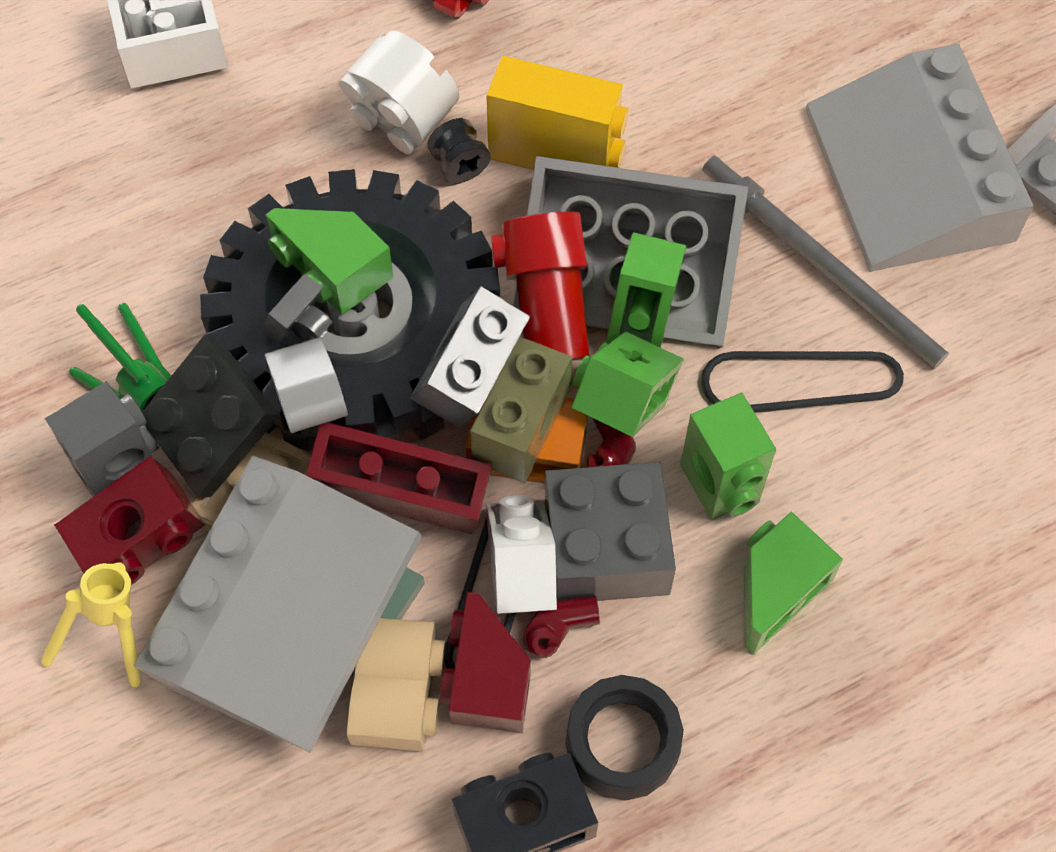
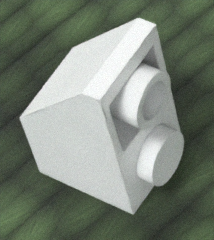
M512 495L502 498L499 503H486L492 586L497 614L557 610L555 541L543 500L534 501L533 498L528 496Z

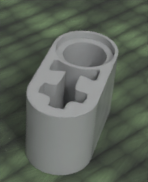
M321 337L265 354L290 433L348 416L336 373Z

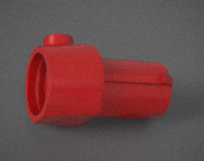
M580 212L541 213L504 221L502 223L503 234L491 235L495 268L505 267L507 280H516L519 310L530 316L523 329L524 338L572 356V361L582 360L586 355L590 356L581 272L587 267Z

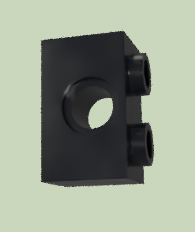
M550 752L536 755L518 766L519 773L498 781L494 775L480 777L464 785L460 789L462 795L452 798L454 815L468 852H560L593 839L597 834L598 820L570 753L554 758ZM528 800L538 807L540 815L531 824L517 825L506 817L505 811L515 801Z

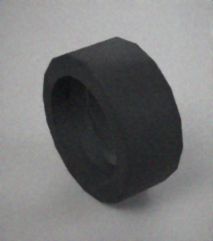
M618 675L600 679L580 694L570 710L565 745L567 753H570L578 775L585 786L603 797L630 800L648 796L666 783L677 765L681 753L684 729L677 706L663 689L645 678ZM619 703L638 706L649 713L656 722L660 734L659 750L652 762L640 770L627 773L612 771L599 763L590 750L587 738L589 725L596 714L607 706Z

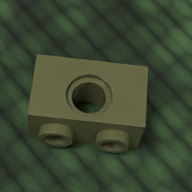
M519 336L470 430L472 460L491 464V470L523 483L526 482L569 394L572 356Z

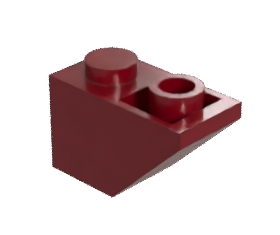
M467 592L465 610H454L449 645L458 646L459 648L455 669H444L440 704L449 705V715L452 724L523 733L531 679V660L481 595Z

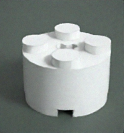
M391 30L385 36L382 33L376 38L338 82L342 91L354 105L349 110V114L354 121L367 131H372L377 126L388 133L389 141L399 151L408 155L421 145L459 100V91L447 70L439 76L429 65L435 57L424 46L401 32Z

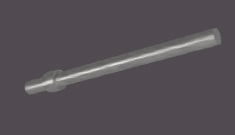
M716 155L707 160L702 171L713 181L748 186L744 213L750 211L932 368L936 369L947 358L949 352L764 197V189L749 176L742 178Z

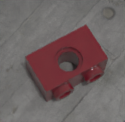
M149 456L54 524L83 574L91 567L102 563H122L125 566V571L129 574L131 585H133L144 575L145 569L165 554H173L187 546L192 540L193 534L204 527L205 523L173 474L152 456ZM141 520L137 533L131 538L126 539L130 526L136 521Z

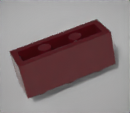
M326 422L320 424L306 476L374 510L473 534L479 520L492 465Z

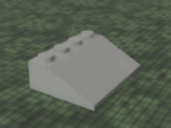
M959 44L912 52L807 103L805 110L870 272L1017 241L1034 205Z
M536 156L527 215L551 212H580L587 267L581 272L586 326L609 329L620 273L634 232L686 245L663 338L723 347L748 186ZM516 285V291H515V297H514V304H513V306H514L515 308L519 309L518 293H517V285Z
M252 456L134 666L173 692L311 753L412 558L422 535L418 531L298 471Z

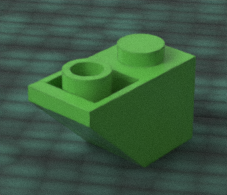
M274 208L266 214L272 237L268 240V246L273 255L284 267L288 268L293 265L302 276L306 274L319 284L323 289L317 301L323 303L327 300L341 315L393 278L389 246L354 212Z

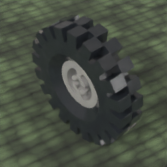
M355 169L329 171L330 192L318 193L310 176L285 184L289 205L282 207L268 193L248 207L252 228L234 220L219 241L224 257L210 256L203 276L208 293L200 294L201 320L206 331L205 335L219 338L280 415L266 432L270 434L279 426L285 442L310 452L320 425L290 433L265 357L266 353L302 343L293 331L290 332L279 346L261 332L268 314L302 277V274L293 265L288 268L284 267L276 259L268 246V240L272 237L266 214L274 208L354 212L390 248L393 278L343 315L327 300L323 303L316 300L314 307L322 312L329 311L330 319L332 320L334 334L327 331L322 337V341L336 373L348 416L329 421L328 423L402 441L401 432L410 428L414 430L421 441L443 429L444 419L413 401L410 397L460 306L480 286L500 298L498 268L493 267V251L482 230L472 233L471 216L454 200L441 209L439 190L416 180L406 195L401 194L399 174L373 170L368 189H358ZM377 297L386 302L391 308L390 315L386 318L379 317Z

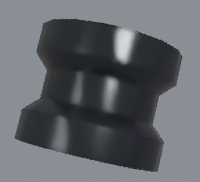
M456 118L443 123L434 130L427 142L428 150L436 160L442 161L441 171L445 178L452 183H463L475 178L488 166L491 159L486 145L482 141L476 140L477 131L468 119Z

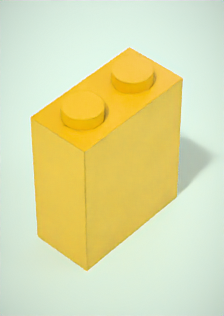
M502 55L486 94L488 150L491 160L534 170L536 156L620 168L626 146V140L622 139L629 115V108L621 106L623 84Z

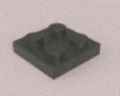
M207 335L201 338L142 412L147 421L146 428L194 494L201 497H212L280 416L219 338Z

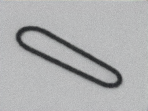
M731 351L719 354L708 362L702 372L701 385L706 398L712 404L720 402L721 400L711 390L709 384L710 374L715 366L731 359H874L888 363L896 375L893 386L885 391L750 405L754 412L890 398L899 392L902 387L904 373L900 364L893 357L882 352Z

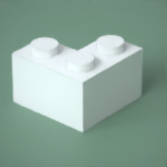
M107 0L117 48L131 89L228 68L212 0Z

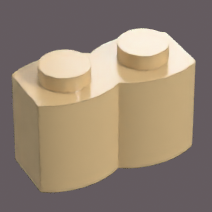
M379 619L355 666L347 724V737L351 745L423 751L425 736H436L440 700L430 698L432 676L443 677L446 641L436 640L434 622Z

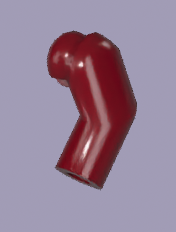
M592 418L603 441L595 455L590 453L587 463L588 467L629 464L636 451L634 438Z

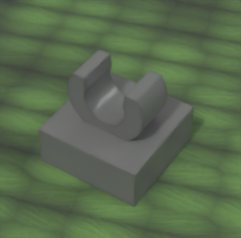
M304 274L268 314L261 332L278 346L291 331L302 342L319 337L322 339L327 333V328L332 324V320L324 312L314 307L323 288L308 275Z

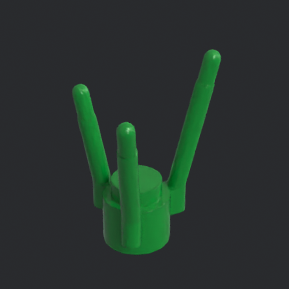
M120 303L118 310L147 363H144L141 359L133 360L84 304L77 305L76 312L123 366L116 376L119 389L118 391L113 389L119 399L129 394L141 412H143L172 375L163 367L128 304ZM77 367L69 369L70 376L90 389H94L104 383Z

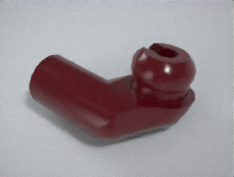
M596 596L557 601V610L537 611L524 631L523 643L525 649L537 658H548L557 652L571 628L600 624Z

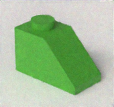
M633 232L619 277L606 340L607 344L626 331L661 348L686 245Z
M792 511L777 525L771 520L765 522L747 542L750 552L744 567L745 647L753 655L834 580L843 561L842 557Z

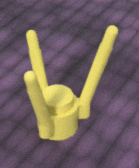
M102 563L95 565L82 576L80 589L70 590L66 593V607L41 658L43 666L49 667L53 663L77 614L82 613L89 621L96 625L110 626L115 624L118 627L129 684L132 687H138L141 684L139 669L134 666L138 657L132 630V611L129 608L131 579L125 571L124 564Z

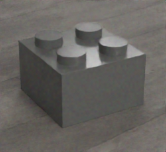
M661 462L545 471V509L555 541L557 601L596 596L597 601L670 595L676 566Z

